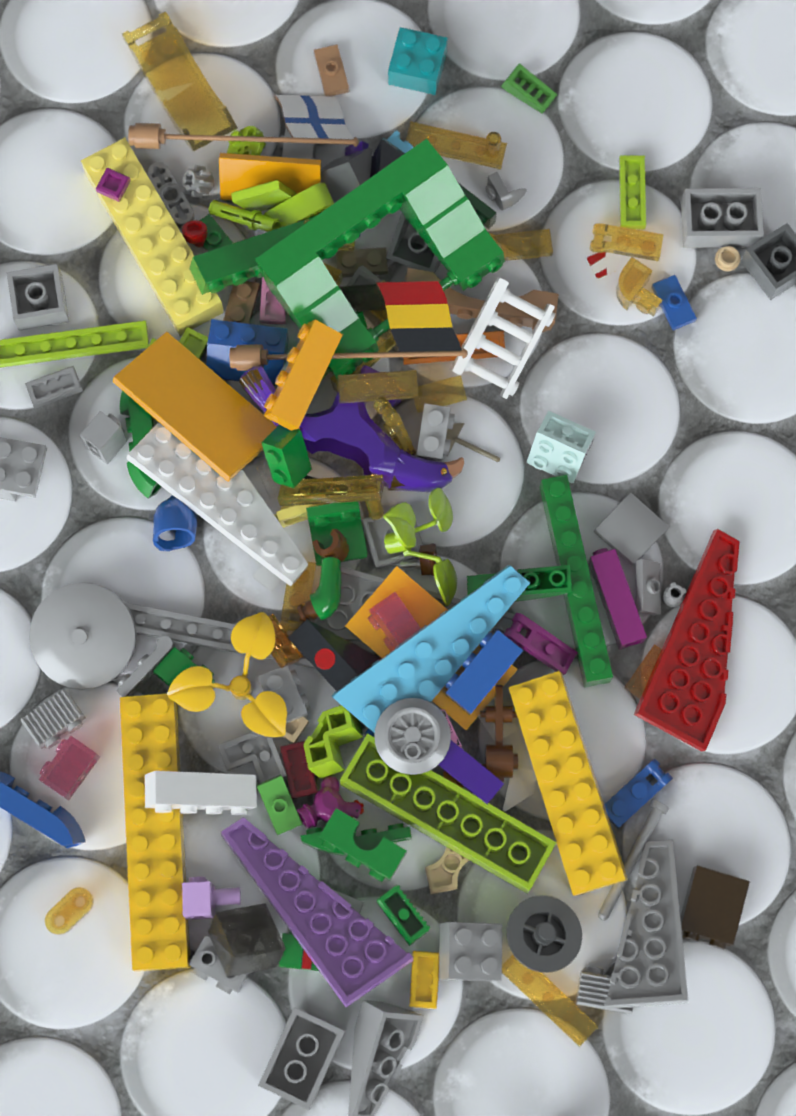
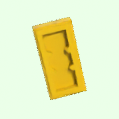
M413 951L409 1007L437 1009L439 952Z

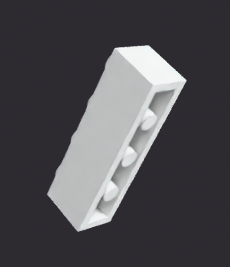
M154 771L145 775V808H155L156 813L172 812V809H181L183 814L197 813V809L206 810V814H222V810H231V815H246L247 810L257 807L256 775Z

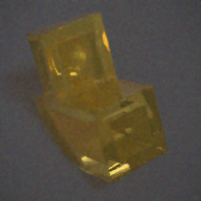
M633 257L630 258L620 273L616 286L617 299L626 310L634 303L640 312L644 314L649 313L654 317L660 309L662 299L644 288L650 280L653 270Z

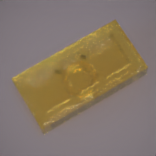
M461 375L411 388L417 413L423 412L424 404L446 406L467 400Z

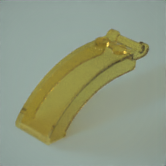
M166 11L158 14L159 17L131 32L128 30L122 33L126 45L129 47L155 96L179 134L225 136L238 129L227 107L209 85ZM163 26L167 30L139 46L135 42ZM215 140L184 141L194 152Z

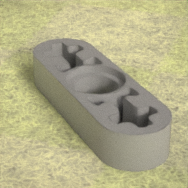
M161 162L150 165L147 170V176L177 227L182 229L186 222L194 220L193 209L168 166ZM159 171L160 174H163L164 185L161 184L158 177H155V172ZM169 190H174L178 193L177 198L173 201H168L164 198V194ZM179 205L182 212L187 216L185 220L178 215L176 207Z

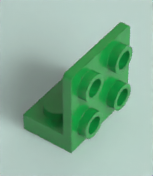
M358 499L306 508L312 542L318 540L327 549L333 543V537L330 535L332 529H337L345 536L349 545L348 555L342 562L367 558L368 554ZM313 546L316 565L321 566L323 558L315 551Z

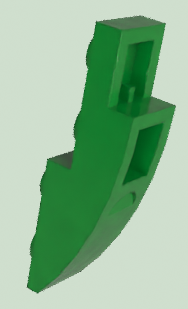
M570 565L517 569V572L529 581L530 584L515 602L547 598L572 592ZM495 574L467 576V595H470Z
M403 823L387 826V831L377 832V828L362 830L360 836H356L355 833L354 842L360 849L372 850L378 846L383 837L396 843L411 840L412 836L410 826L404 827ZM322 827L307 829L306 835H301L302 843L311 848L328 854L347 857V855L339 850L334 854L321 846L324 842L319 838Z

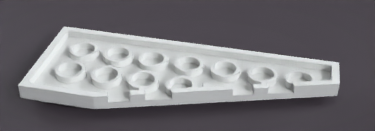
M160 422L128 453L127 460L289 586H292L307 569L309 564L243 470L229 482L226 481Z

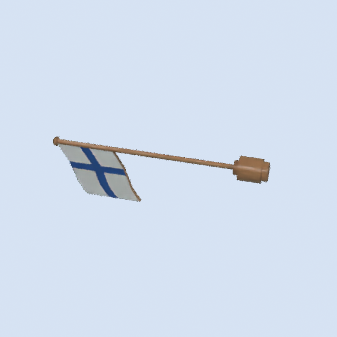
M275 95L276 100L282 107L285 125L292 138L166 134V129H162L160 123H135V125H129L128 130L129 146H135L136 149H161V144H165L166 139L354 144V147L358 146L359 140L357 137L353 138L348 130L342 108L334 96Z

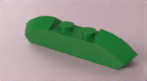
M122 390L120 414L130 416L125 418L127 432L132 433L133 442H129V451H131L154 428L153 416ZM130 461L127 462L129 475L137 489L148 499L156 495L162 486Z

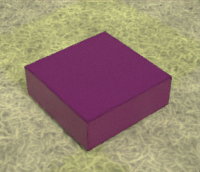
M107 167L95 189L97 193L120 202L131 180L130 177Z

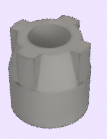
M676 582L671 583L663 593L664 603L669 607L681 605L686 589L676 585ZM671 590H677L680 596L677 598L673 597Z

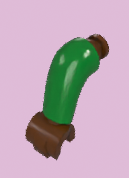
M332 529L330 535L333 537V543L327 549L318 540L312 542L315 551L323 559L319 587L314 593L310 594V600L305 602V606L302 604L297 606L298 613L303 622L306 619H316L318 617L321 620H325L331 617L339 606L342 583L341 562L348 555L349 545L345 536L337 529Z

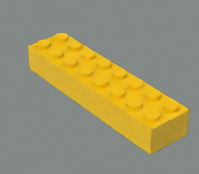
M557 671L508 687L573 896L627 881L628 878L563 674Z

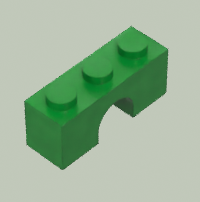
M336 808L319 836L324 841L321 846L336 854L337 850L347 855L345 860L357 868L361 864L369 868L370 872L368 874L378 881L383 882L384 879L391 881L407 854V850L385 837L372 850L360 849L354 842V835L360 826V822Z

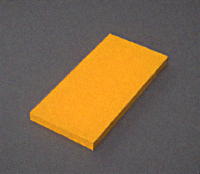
M165 332L113 378V383L228 482L264 450L261 442L276 428V425L271 420L264 417V414L168 332Z
M396 566L345 627L383 658L425 625L427 626L437 619L440 614L446 610L448 611V609ZM478 645L473 653L477 655L482 648ZM461 665L455 673L460 676L465 668ZM511 665L495 685H503L504 687L518 669ZM495 685L470 715L445 695L448 691L445 686L432 702L441 710H445L449 717L463 729L467 730L480 715V711H483L485 706L495 697Z

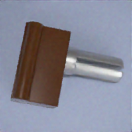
M436 544L420 545L419 552L437 556ZM419 557L417 560L400 561L399 568L401 570L418 569L421 570V575L434 576L433 567L436 562Z

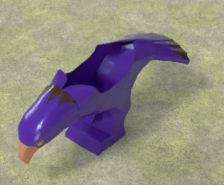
M363 365L355 382L339 389L332 406L328 410L305 414L298 428L301 430L306 450L309 453L314 454L318 451H328L351 459L363 468L365 481L388 488V491L431 492L435 488L442 489L462 472L464 466V458L462 457L450 462H434L408 454L403 449H400L374 423L366 410V403L377 399L386 407L392 408L401 403L408 386L366 365ZM253 366L241 376L239 383L265 413L267 410L264 408L265 402L271 393H275L276 389L263 367Z

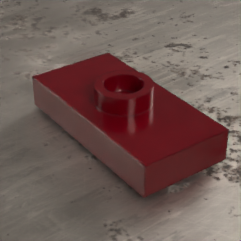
M305 741L280 746L292 799L314 795L318 792L314 773L308 768L303 746Z

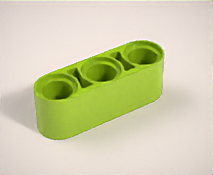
M318 183L271 208L263 215L279 219L281 228L317 216L334 204L326 184Z

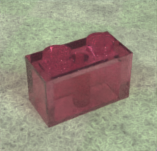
M396 592L368 610L371 615L367 619L376 631L381 629L386 637L383 639V642L390 652L421 629Z
M71 735L68 740L63 739L55 751L57 755L52 762L47 761L39 773L41 774L39 780L68 801L100 758L96 752Z

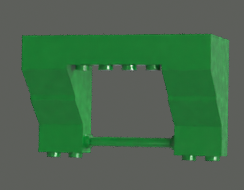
M427 138L255 259L269 290L299 330L305 323L308 324L316 319L343 334L334 353L380 351L377 344L378 337L387 332L390 326L387 318L373 329L371 327L366 329L322 260L333 257L340 247L346 243L354 242L360 233L367 228L371 229L377 226L387 214H393L400 210L448 271L446 273L447 276L439 281L443 291L457 284L463 291L468 287L473 288L482 281L485 275L498 271L505 262L504 252L487 232L448 164ZM374 358L331 359L328 368L335 378L339 380L341 377L346 378L350 376L361 363H367Z

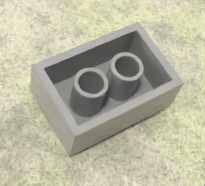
M761 188L684 190L681 199L683 248L750 247L763 238Z
M294 1007L258 1086L310 1110L345 1031Z

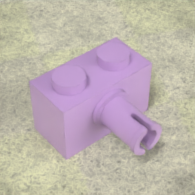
M190 877L188 883H182L183 917L188 920L216 919V905H241L240 887L216 889L205 877Z

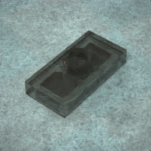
M377 284L338 286L354 311L386 310L384 298Z

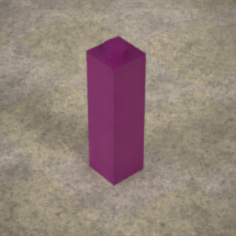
M602 548L593 552V556H590L588 564L618 649L621 650L643 643L647 636L616 549L608 551L607 548Z

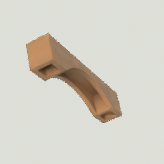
M408 268L404 282H439L441 280L434 272ZM450 287L444 291L450 314L457 315L461 319L477 318L485 300L465 296ZM532 290L519 297L544 310L547 304L555 306L552 311L555 313V317L550 326H545L542 332L551 331L555 324L559 294ZM505 301L504 303L499 302L495 309L498 312V316L519 327L525 326L534 330L539 320Z

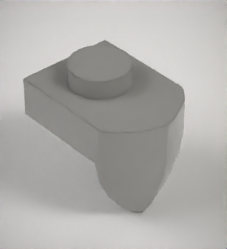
M498 172L488 175L487 186L485 187L486 192L491 200L496 201L501 210L515 205L527 192L525 188L508 192Z

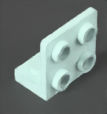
M548 411L537 431L527 463L556 477L567 475L568 481L574 483L584 456L596 432Z

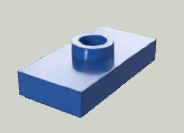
M676 275L652 284L651 288L673 331L696 321L697 318Z

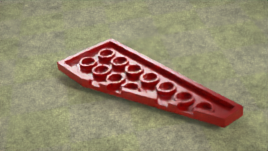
M719 529L714 530L634 712V715L701 752L706 751L726 704L725 682L728 680L729 670H727V659L731 649L734 614L732 612V600L735 598L734 577L738 567L740 543L739 540Z

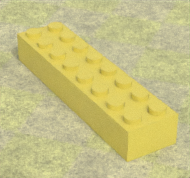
M126 138L82 159L81 164L95 191L107 167L130 177L131 181L120 202L99 193L97 195L179 336L183 335L187 327L194 329L224 313L222 301L217 293L208 292L203 295L201 294L189 269L194 254Z

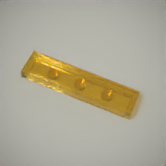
M513 954L502 965V974L578 1047L597 1029L598 1026L543 973L525 967Z

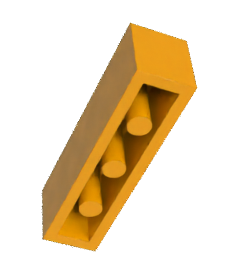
M316 319L308 324L305 323L298 333L299 343L297 347H293L290 350L286 359L289 364L286 370H282L276 379L275 384L278 387L275 393H271L265 402L264 408L267 410L264 417L291 431L300 427L343 334Z

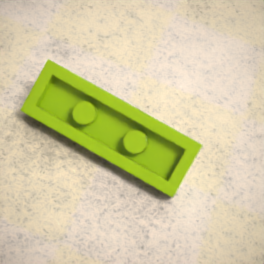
M620 155L619 157L620 229L646 228L645 156Z

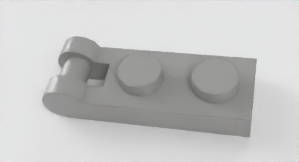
M161 636L157 640V648L151 655H144L136 666L138 668L132 675L128 673L118 683L119 688L116 691L122 697L134 696L154 675V669L175 647L172 639L168 636Z

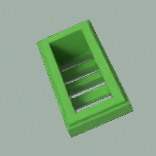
M520 63L501 85L508 93L542 114L557 96V93ZM517 77L521 79L519 84L514 82ZM525 83L530 85L526 91L522 88ZM535 88L538 92L532 97L530 93ZM542 94L546 95L542 103L537 101Z

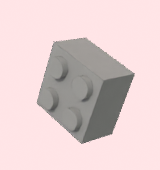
M58 264L6 272L13 320L19 331L69 322L63 278Z
M441 923L439 980L502 981V924Z

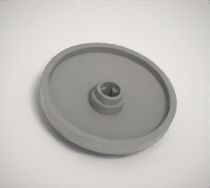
M75 583L53 591L41 602L31 621L29 639L35 661L49 678L69 688L90 689L107 684L124 671L134 654L137 632L130 609L116 593L97 584Z

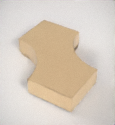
M446 847L443 856L436 863L425 867L430 895L457 890L458 874L461 868L470 860Z

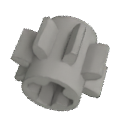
M195 165L194 169H188L183 177L185 191L190 192L192 197L202 198L203 194L208 195L214 187L212 172L206 171V167Z

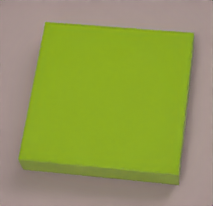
M275 180L233 192L231 195L233 203L243 209L261 212L279 205L297 195V193L280 181Z

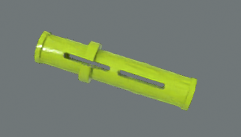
M213 200L209 206L210 215L246 225L254 231L259 229L269 232L281 226L279 219L262 215L257 210L249 211L219 202L218 200Z

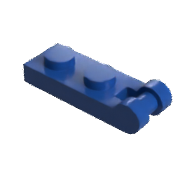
M653 759L604 804L609 820L617 829L673 779L668 772L665 774L659 767L660 763L656 759ZM650 773L658 780L653 786L646 779Z

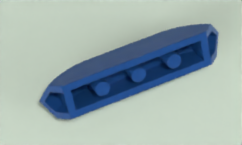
M0 772V808L67 849L86 842L78 822L66 809L59 806L51 813L50 811L53 807L40 799L37 803H34L28 799L30 793L17 785L13 790L12 786L15 778Z

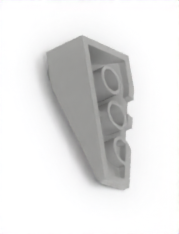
M362 1001L354 1033L348 1116H375L389 1091L387 1084L394 1072L399 1073L403 1066L400 1064V1061L406 1050H412L416 1043L423 1020L422 1014L385 1002Z

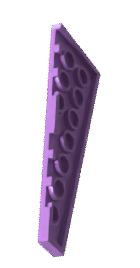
M244 817L221 831V836L345 1007L351 1005L413 961V956L398 946L395 940L377 929L374 923L355 911L352 905L325 883L317 880L308 872V869L295 862L286 851L279 849L267 839L265 834Z

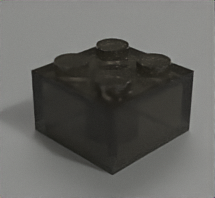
M266 903L216 912L208 930L227 977L275 968L278 966L286 949Z

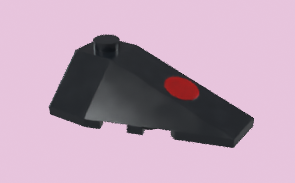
M308 619L288 636V639L336 691L351 682L350 680L354 677L359 676L370 668L373 663L382 659Z

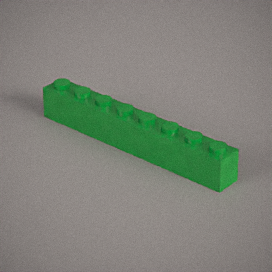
M563 475L542 479L539 489L557 566H571L572 592L563 594L575 649L578 652L577 658L583 685L586 688L610 683L613 674L568 476Z

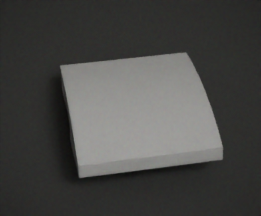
M630 493L594 530V533L612 549H616V552L633 566L636 560H639L646 554L650 547L668 530L669 526Z

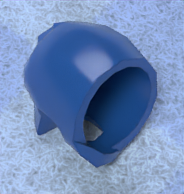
M174 495L161 502L154 514V546L159 551H172L190 546L195 541L197 530L196 513ZM168 530L176 531L175 539L170 541L161 539L159 535Z

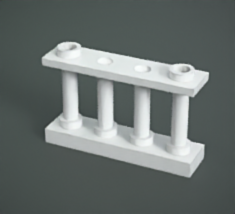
M497 278L461 347L468 351L467 357L463 359L462 356H456L450 370L459 375H462L463 371H470L503 388L500 396L507 399L509 395L513 396L519 386V382L516 380L545 326L549 327L555 317V313L552 311L555 306L547 304L544 310L510 293V289L507 288L509 282ZM505 301L539 319L532 333L498 316V312L495 311L498 303H504ZM494 325L527 342L521 355L518 356L486 339V336L483 334L486 326ZM475 348H482L515 365L509 378L506 379L474 362L471 355Z

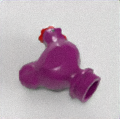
M329 776L323 779L321 789L316 793L313 805L303 804V807L298 809L297 812L302 823L308 829L312 826L316 827L318 820L327 823L336 808L350 817L358 819L359 815L364 813V804L358 800L345 802L339 794V781L336 777Z

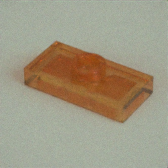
M269 615L268 617L271 619L275 630V646L271 655L282 669L298 662L303 656L288 639V634L275 615Z
M655 644L624 687V689L639 699L662 650Z

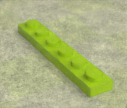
M145 320L0 340V368L144 349L149 345L147 323Z

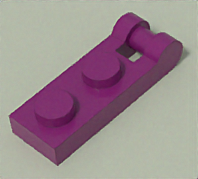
M516 612L512 618L513 623L511 627L505 630L504 635L555 672L560 671L565 675L578 652L525 615ZM522 628L528 631L525 637L519 634Z

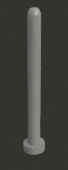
M652 799L649 805L652 807V810L623 864L628 879L661 814H666L669 809L668 806L657 800ZM627 881L612 886L598 913V918L604 921L609 918Z

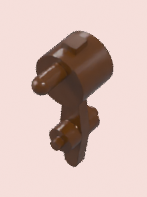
M495 685V706H485V711H480V718H485V723H495V744L485 745V764L481 765L504 782V778H513V769L518 770V753H513V745L503 744V723H512L513 718L518 717L516 711H513L512 706H503V685Z

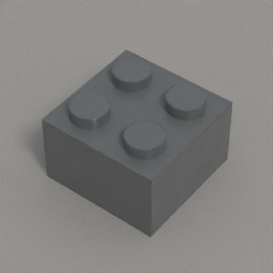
M788 223L747 248L741 259L770 300L796 284V234Z

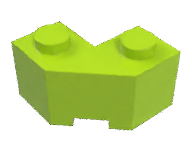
M342 705L323 711L317 720L319 724L312 736H308L303 744L308 768L320 779L344 771L345 768L339 746L364 737L360 720Z

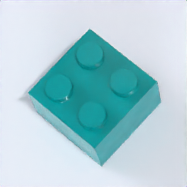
M400 27L388 69V85L436 95L447 54L448 37Z

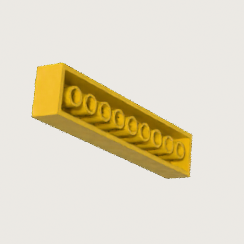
M167 694L120 697L132 971L190 968L188 919L183 917L182 883H186L183 813H181V809H172V812L156 813L155 808H145V775L154 771L181 772L177 703L169 699Z

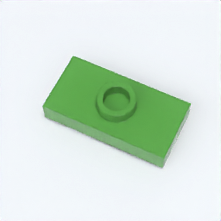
M281 774L256 785L277 835L302 825Z

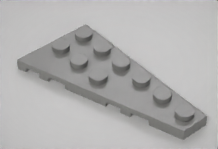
M673 840L645 843L638 870V878L633 890L629 913H627L614 971L610 979V987L604 1003L605 1009L689 1003Z

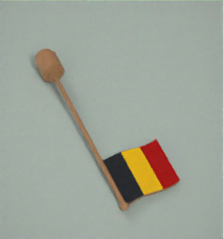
M438 281L378 282L376 284L385 301L390 331L399 352L334 353L332 359L462 356L464 359L467 357L468 351L465 348H461L452 327L447 298ZM262 344L237 345L230 348V367L237 368V371H247L253 366H262L264 369V365H268L269 360H286L288 354L268 355V350L264 349Z

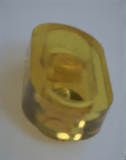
M80 887L69 891L46 914V928L56 935H63L69 932L93 908L94 898L91 892ZM79 897L85 899V904L82 907H77L76 900ZM59 916H63L65 919L62 926L56 925V919Z

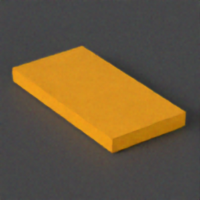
M220 153L219 156L220 200H232L231 194L233 192L275 180L280 181L297 194L315 184L321 183V160Z

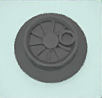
M551 896L528 898L513 910L508 919L506 936L509 948L522 965L533 971L551 973L562 970L576 958L580 951L582 928L579 919L566 903Z

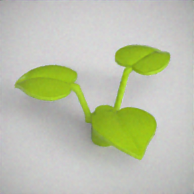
M435 488L430 492L428 499L433 520L414 528L416 518L412 507L406 502L398 503L383 516L394 530V532L385 535L384 544L387 552L390 554L403 552L404 556H415L435 561L436 563L433 567L434 578L444 605L447 607L452 602L457 590V575L449 559L442 561L439 556L411 551L412 547L416 545V532L436 524L441 532H446L452 525L453 512L451 504L443 490Z

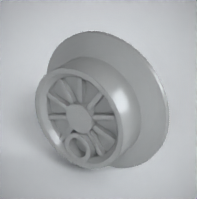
M407 698L391 704L384 710L377 721L374 737L377 751L389 767L400 773L414 775L432 770L444 759L450 746L451 733L448 721L438 707L423 699Z

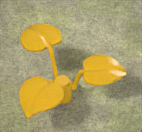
M260 612L239 621L231 633V642L234 649L239 653H246L242 675L234 677L230 685L212 683L213 676L209 669L200 666L191 667L181 672L173 680L167 695L169 699L184 709L192 712H201L213 704L215 700L213 688L223 689L227 692L231 691L236 699H248L251 701L241 710L242 720L251 731L267 737H283L286 734L287 720L285 701L279 694L271 691L261 692L255 699L251 695L252 685L247 678L250 656L252 655L256 659L263 660L271 654L275 646L273 623L266 613Z

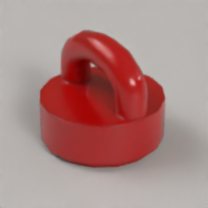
M191 220L183 225L182 235L186 242L193 244L197 248H202L208 236L207 226L201 221Z

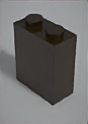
M698 865L693 867L680 916L682 937L697 942L699 938L710 941V946L724 950L726 946L734 945L750 881Z

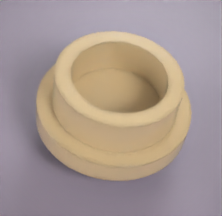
M731 246L720 248L715 255V263L723 271L736 269L741 259L739 252Z

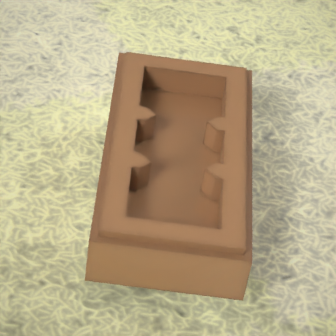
M338 44L315 49L314 56L325 96L348 93L349 86Z

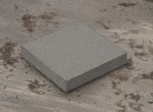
M386 512L361 519L376 570L398 564L400 561L419 558L404 556L403 552L393 554L387 552L384 537L387 533L394 532V530L383 518ZM416 532V545L412 547L411 551L419 552L420 545H423L420 532Z

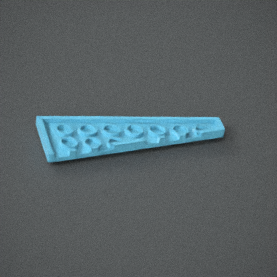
M507 565L470 595L462 598L455 606L440 614L429 625H425L395 647L388 655L373 663L370 668L359 676L354 677L350 680L351 682L340 690L335 691L331 697L374 733L379 717L391 704L407 698H418L431 702L527 588L530 582L512 566Z

